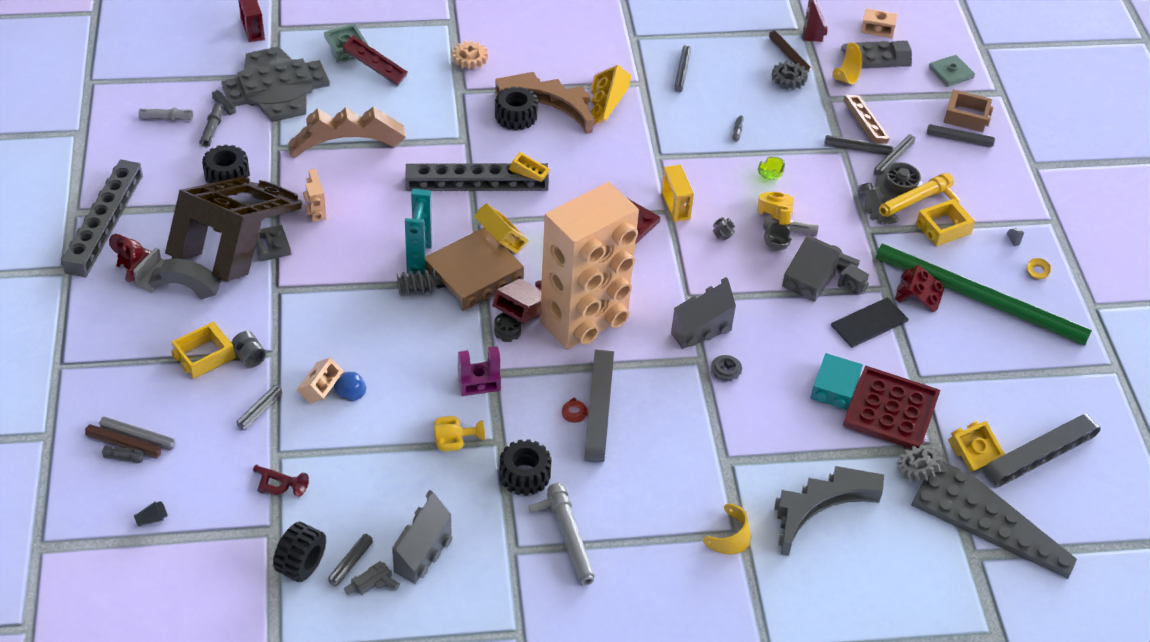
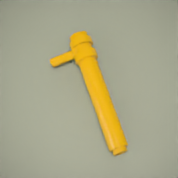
M949 173L935 176L929 179L927 183L881 204L879 212L882 216L888 217L925 198L942 192L950 200L955 198L959 203L960 199L950 189L954 184V178Z

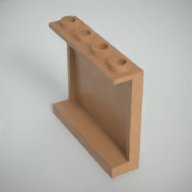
M485 228L425 257L428 273L431 274L432 269H435L436 276L461 301L462 311L473 307L483 300L489 299L496 294L497 289L520 278L524 279V266Z

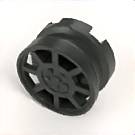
M504 312L496 316L494 320V334L496 338L502 339L503 342H512L513 339L517 340L521 335V322H518L517 319Z

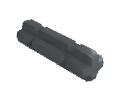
M219 90L212 92V98L217 103L222 104V107L224 106V110L229 115L236 112V107Z
M105 445L102 450L103 457L106 458L114 457V459L124 461L133 460L136 463H141L144 458L143 451L134 450L133 452L132 449L115 447L114 449L113 446Z

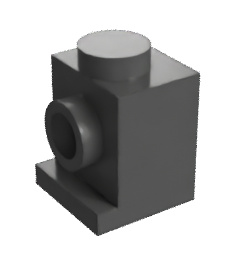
M849 264L840 273L837 286L840 288L844 286L858 295L867 289L869 274L855 265Z

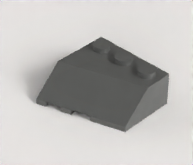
M727 277L721 279V284L714 288L710 286L705 289L706 292L698 298L693 296L674 308L671 334L682 349L732 331L736 304Z
M431 490L425 496L427 502L423 508L418 507L415 511L412 525H406L392 547L394 573L414 584L426 575L428 567L432 562L435 563L439 559L441 551L444 547L447 548L453 539L451 513Z

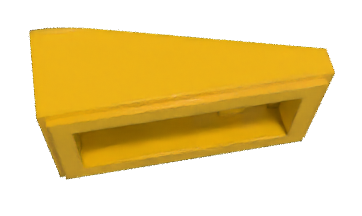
M522 152L517 154L509 167V170L540 182L544 180L550 171L549 168Z

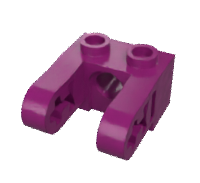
M498 346L487 348V361L471 364L468 350L458 352V382L461 396L501 391L500 353Z

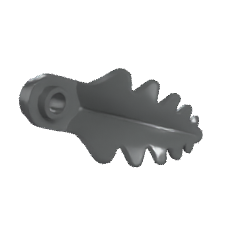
M872 183L858 186V194L866 197L864 211L866 213L872 212L870 219L878 218L877 223L880 224L882 222L884 225L899 221L896 214L888 217L880 214L879 207L881 204L889 201V199L881 193L879 186H873Z

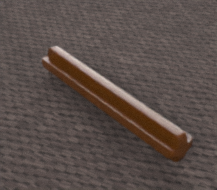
M776 30L770 31L769 38L794 64L800 63L799 66H804V70L809 72L810 65Z
M92 424L85 428V435L122 448L132 449V451H143L144 455L158 458L161 455L162 448Z

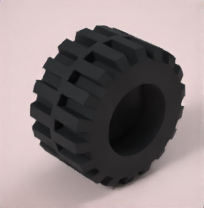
M514 86L505 88L496 95L495 119L502 127H507L509 130H524L535 124L538 100L534 92L529 91L527 88Z
M218 145L216 148H211L210 151H207L202 158L204 177L208 184L238 177L249 178L250 176L246 152L242 151L240 147L236 148L235 145Z
M521 439L517 443L511 442L510 447L506 446L504 452L500 454L499 478L502 481V485L508 487V491H515L517 495L523 493L524 496H529V493L537 494V490H544V486L549 484V479L551 478L552 459L549 450L546 451L544 445L540 446L539 442H531L529 439L526 441ZM528 465L533 468L524 470L518 468V466Z
M301 521L291 525L283 534L276 547L273 557L274 570L297 582H303L309 578L323 557L326 535Z

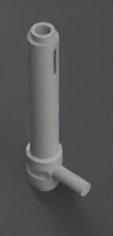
M554 483L547 489L548 499L528 505L530 513L551 507L552 512L556 514L578 581L582 585H589L593 583L595 575L571 510L572 503L568 497L566 487L561 483Z

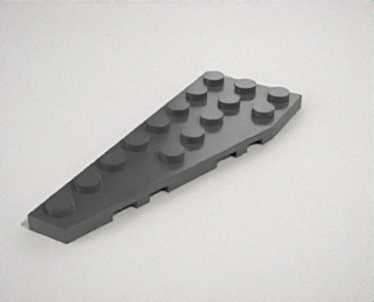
M943 462V466L940 467L941 471L935 472V477L928 476L927 481L924 479L911 506L1069 579L1077 558L975 476Z

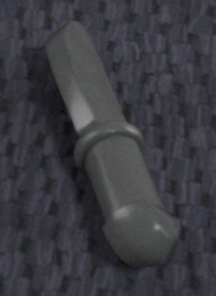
M742 115L736 119L732 139L735 142L740 140L744 121Z

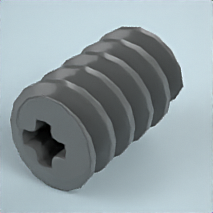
M432 269L430 275L427 270H424L423 276L419 270L415 276L412 271H409L408 277L405 272L401 273L400 278L397 274L399 295L402 296L404 290L407 295H410L411 290L417 295L419 289L425 294L426 288L429 289L430 293H433L434 288L437 289L435 269Z

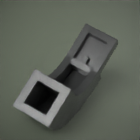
M175 258L166 259L161 267L153 269L148 284L152 288L169 283L182 284L193 290L200 299H204L217 294L221 281L203 265L190 260Z

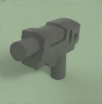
M379 561L361 575L352 578L351 584L344 587V591L347 595L354 591L363 595L374 587L379 589L385 585L396 591L400 583L390 578L392 571L384 562Z

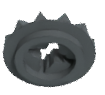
M721 355L712 361L711 372L715 374V378L720 377L722 381L728 379L731 382L733 378L738 379L742 373V364L733 356ZM724 365L727 369H730L729 372L723 369Z

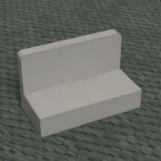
M155 247L133 271L136 286L151 293L157 288H152L148 284L153 269L161 267L164 259H161L158 248Z

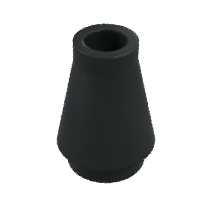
M154 501L134 515L138 527L164 521V518L168 517L162 501Z

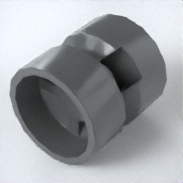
M251 331L240 332L232 339L231 343L234 346V351L245 367H256L265 360L267 352Z

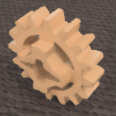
M464 41V44L458 43V47L454 46V50H452L453 62H456V66L461 65L462 69L464 67L468 70L472 67L474 69L477 66L482 67V64H486V60H488L487 48H484V45H479V42L475 44L473 41L469 43Z

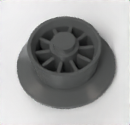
M905 162L890 164L886 170L878 174L875 181V186H879L881 193L889 200L923 185L918 169Z

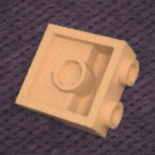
M316 169L308 170L309 178H306V191L303 192L305 202H307L305 205L306 215H310L312 222L326 219L324 191Z

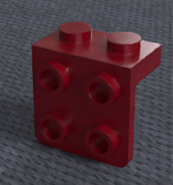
M919 264L910 270H905L901 275V282L896 289L895 300L901 303L914 296L932 312L937 311L944 291V286L941 282L936 280Z

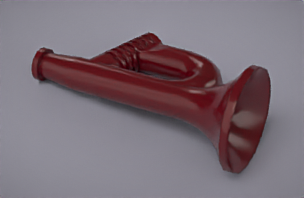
M257 464L253 467L254 473L257 472L262 475L257 489L259 493L267 492L272 495H281L291 486L293 494L296 497H300L308 487L309 476L305 472L296 477H291ZM271 478L280 481L282 484L279 487L268 484Z

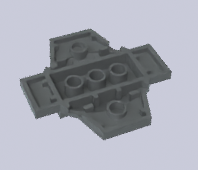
M279 47L246 53L244 70L237 72L238 78L221 81L226 98L234 106L245 104L253 106L258 104L261 111L272 122L306 115L307 93H311L313 89L330 86L329 79L320 60L305 63L303 58L291 59Z

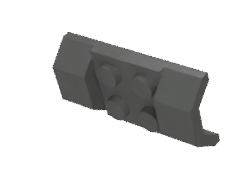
M908 40L892 41L890 43L889 41L856 43L860 48L862 56L861 69L912 66V50ZM848 43L843 44L841 50L846 51Z

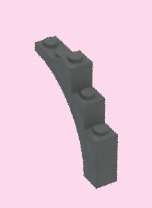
M835 466L833 474L829 473L828 481L808 478L807 486L803 485L801 493L782 490L780 498L776 497L774 510H778L777 519H781L780 528L784 529V532L779 534L778 545L782 546L781 554L789 556L792 542L798 531L818 512L847 502L864 501L879 503L883 493L884 474Z

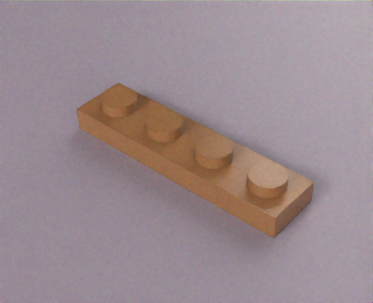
M845 95L844 103L870 140L875 143L887 144L890 137L859 95Z

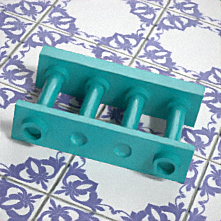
M412 189V219L405 218L407 273L412 271L413 274H416L419 270L421 275H423L424 270H426L425 248H432L431 191Z

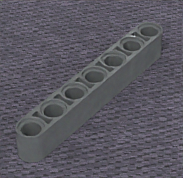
M595 349L584 460L605 461L614 351Z
M1087 413L1082 414L993 460L986 465L983 473L996 487H1001L1089 441L1100 432L1101 427Z

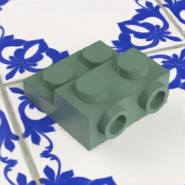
M355 24L324 32V37L330 45L331 53L337 62H347L350 58H353V56L343 50L344 44L352 35L367 44Z

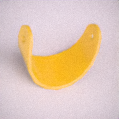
M850 42L847 44L844 61L841 68H834L833 79L851 85L857 82L862 67V56L860 48L856 43Z
M726 503L724 505L725 512L744 524L743 528L731 537L715 538L705 536L703 543L708 548L722 554H738L745 551L750 546L752 540L747 513L743 508L735 504Z

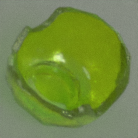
M768 157L765 163L760 161L758 173L766 180H777L783 176L786 162L778 157Z

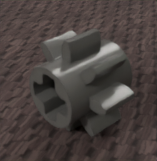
M721 217L713 224L715 229L712 231L718 239L722 237L724 240L729 239L735 233L733 229L735 225L729 217L726 220L724 217Z

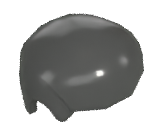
M778 222L769 224L764 233L766 245L773 250H785L792 240L790 238L791 230L786 225H781Z

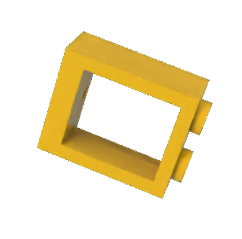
M681 164L666 166L663 170L661 194L673 222L690 220L694 192Z
M954 198L920 210L916 224L937 247L972 234L975 220ZM947 215L955 225L941 230L933 219Z
M487 203L480 207L474 215L480 224L500 244L516 254L529 241L502 213Z
M214 321L172 341L173 350L171 353L176 361H180L183 371L186 374L189 373L193 379L235 359L233 344ZM211 340L219 349L194 363L185 355V353Z

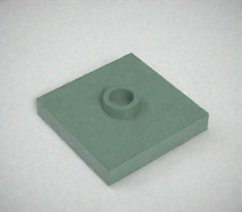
M957 55L929 64V68L947 87L975 77V73Z

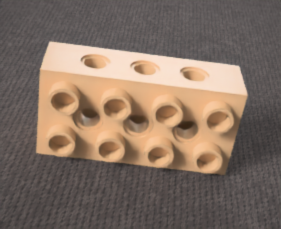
M609 181L545 213L540 322L567 350L579 343L583 345L591 343L599 332L610 326L613 328L620 327L627 321L630 314L628 309L630 293L632 291V271L635 264L634 252L638 236L639 209Z

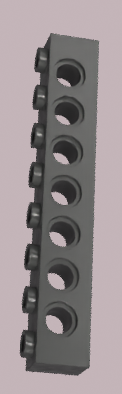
M120 159L117 165L113 167L111 176L107 178L105 186L100 190L96 202L92 204L91 210L85 216L81 228H78L74 240L70 242L67 252L61 258V265H63L65 274L80 277L88 276L143 177L141 163Z
M406 163L405 185L406 191H412V189L430 191H548L549 173L540 182L510 171L511 163ZM540 163L548 168V163Z

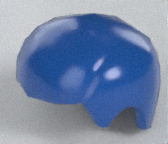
M343 372L334 384V390L341 399L346 397L352 402L362 398L366 393V385L358 373Z

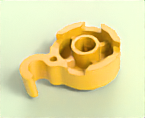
M764 192L759 195L757 211L763 215L764 212L769 213L770 217L779 220L781 225L791 223L794 207V198L781 192Z

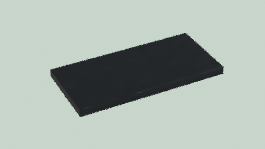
M887 297L832 322L831 326L853 348L908 322L909 319Z

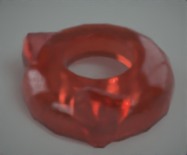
M573 397L563 405L561 413L565 420L576 423L584 420L588 411L584 403ZM576 406L580 411L572 413L569 411V408Z

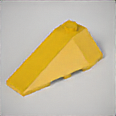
M619 65L594 75L591 92L593 93L591 102L594 104V107L591 110V115L594 116L595 125L607 120L630 86L632 75Z

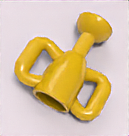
M456 416L439 417L434 421L435 443L440 451L448 452L462 449L464 446L463 436L476 435L480 440H485L483 420L479 421L475 427L462 428L460 420Z

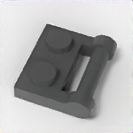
M282 225L259 230L256 248L258 251L257 257L260 261L291 255V249ZM266 237L270 248L269 251L265 250L261 238Z

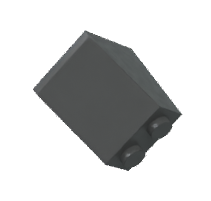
M807 235L784 274L782 287L815 302L835 276L841 250Z

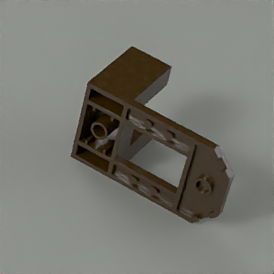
M246 177L179 190L165 254L172 256V259H187L201 255L208 226H210L214 231L222 233L212 275L219 277L218 279L224 282L239 279L249 274L262 220L299 210L303 202L298 199L297 193L264 180H259L258 183L249 182L250 178ZM249 193L255 199L266 201L246 205L228 196Z

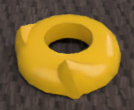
M1032 258L1027 264V272L1035 279H1044L1050 274L1051 265L1042 258ZM1040 267L1043 269V272L1036 273L1033 268Z

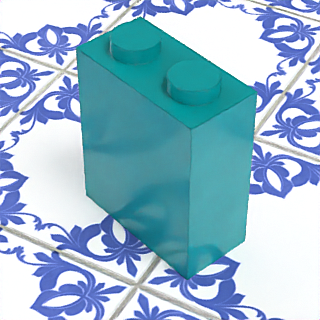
M825 353L810 399L848 410L863 364Z

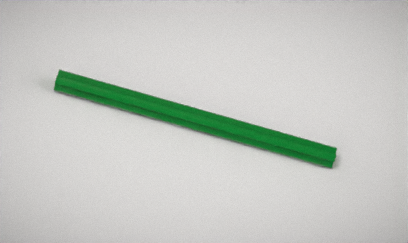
M881 243L880 248H878L876 259L903 270H910L919 264L948 289L1080 344L1086 345L1092 332L1091 329L886 244Z

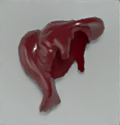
M115 233L109 238V246L118 254L116 267H120L123 264L128 269L125 280L133 282L135 280L134 269L148 256L151 250L143 248L136 240Z

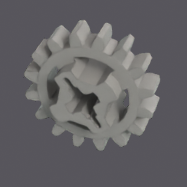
M920 445L919 448L913 446L911 451L906 449V455L901 454V459L897 461L899 472L903 478H909V481L917 479V482H920L922 478L927 481L928 476L935 477V472H940V467L943 466L941 453L938 452L937 448L932 449L931 445H928L926 448L923 445Z

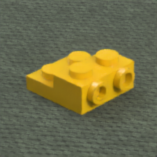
M975 421L967 425L968 429L964 431L962 428L953 431L951 433L952 437L948 439L957 457H962L970 473L985 467L993 460L1005 455L987 421L981 423Z

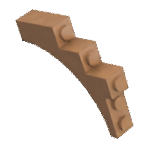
M535 72L495 79L496 94H499L505 88L514 86L527 88L537 96L538 103L563 111L582 127L585 134L592 133L595 119L589 112L588 102H590V95L583 86L565 89L559 79L541 82L540 78L536 77Z
M374 106L366 111L363 116H359L345 107L334 118L317 108L307 116V126L289 141L288 146L290 155L296 158L305 150L328 140L344 137H362L378 140L395 147L406 138L404 125Z

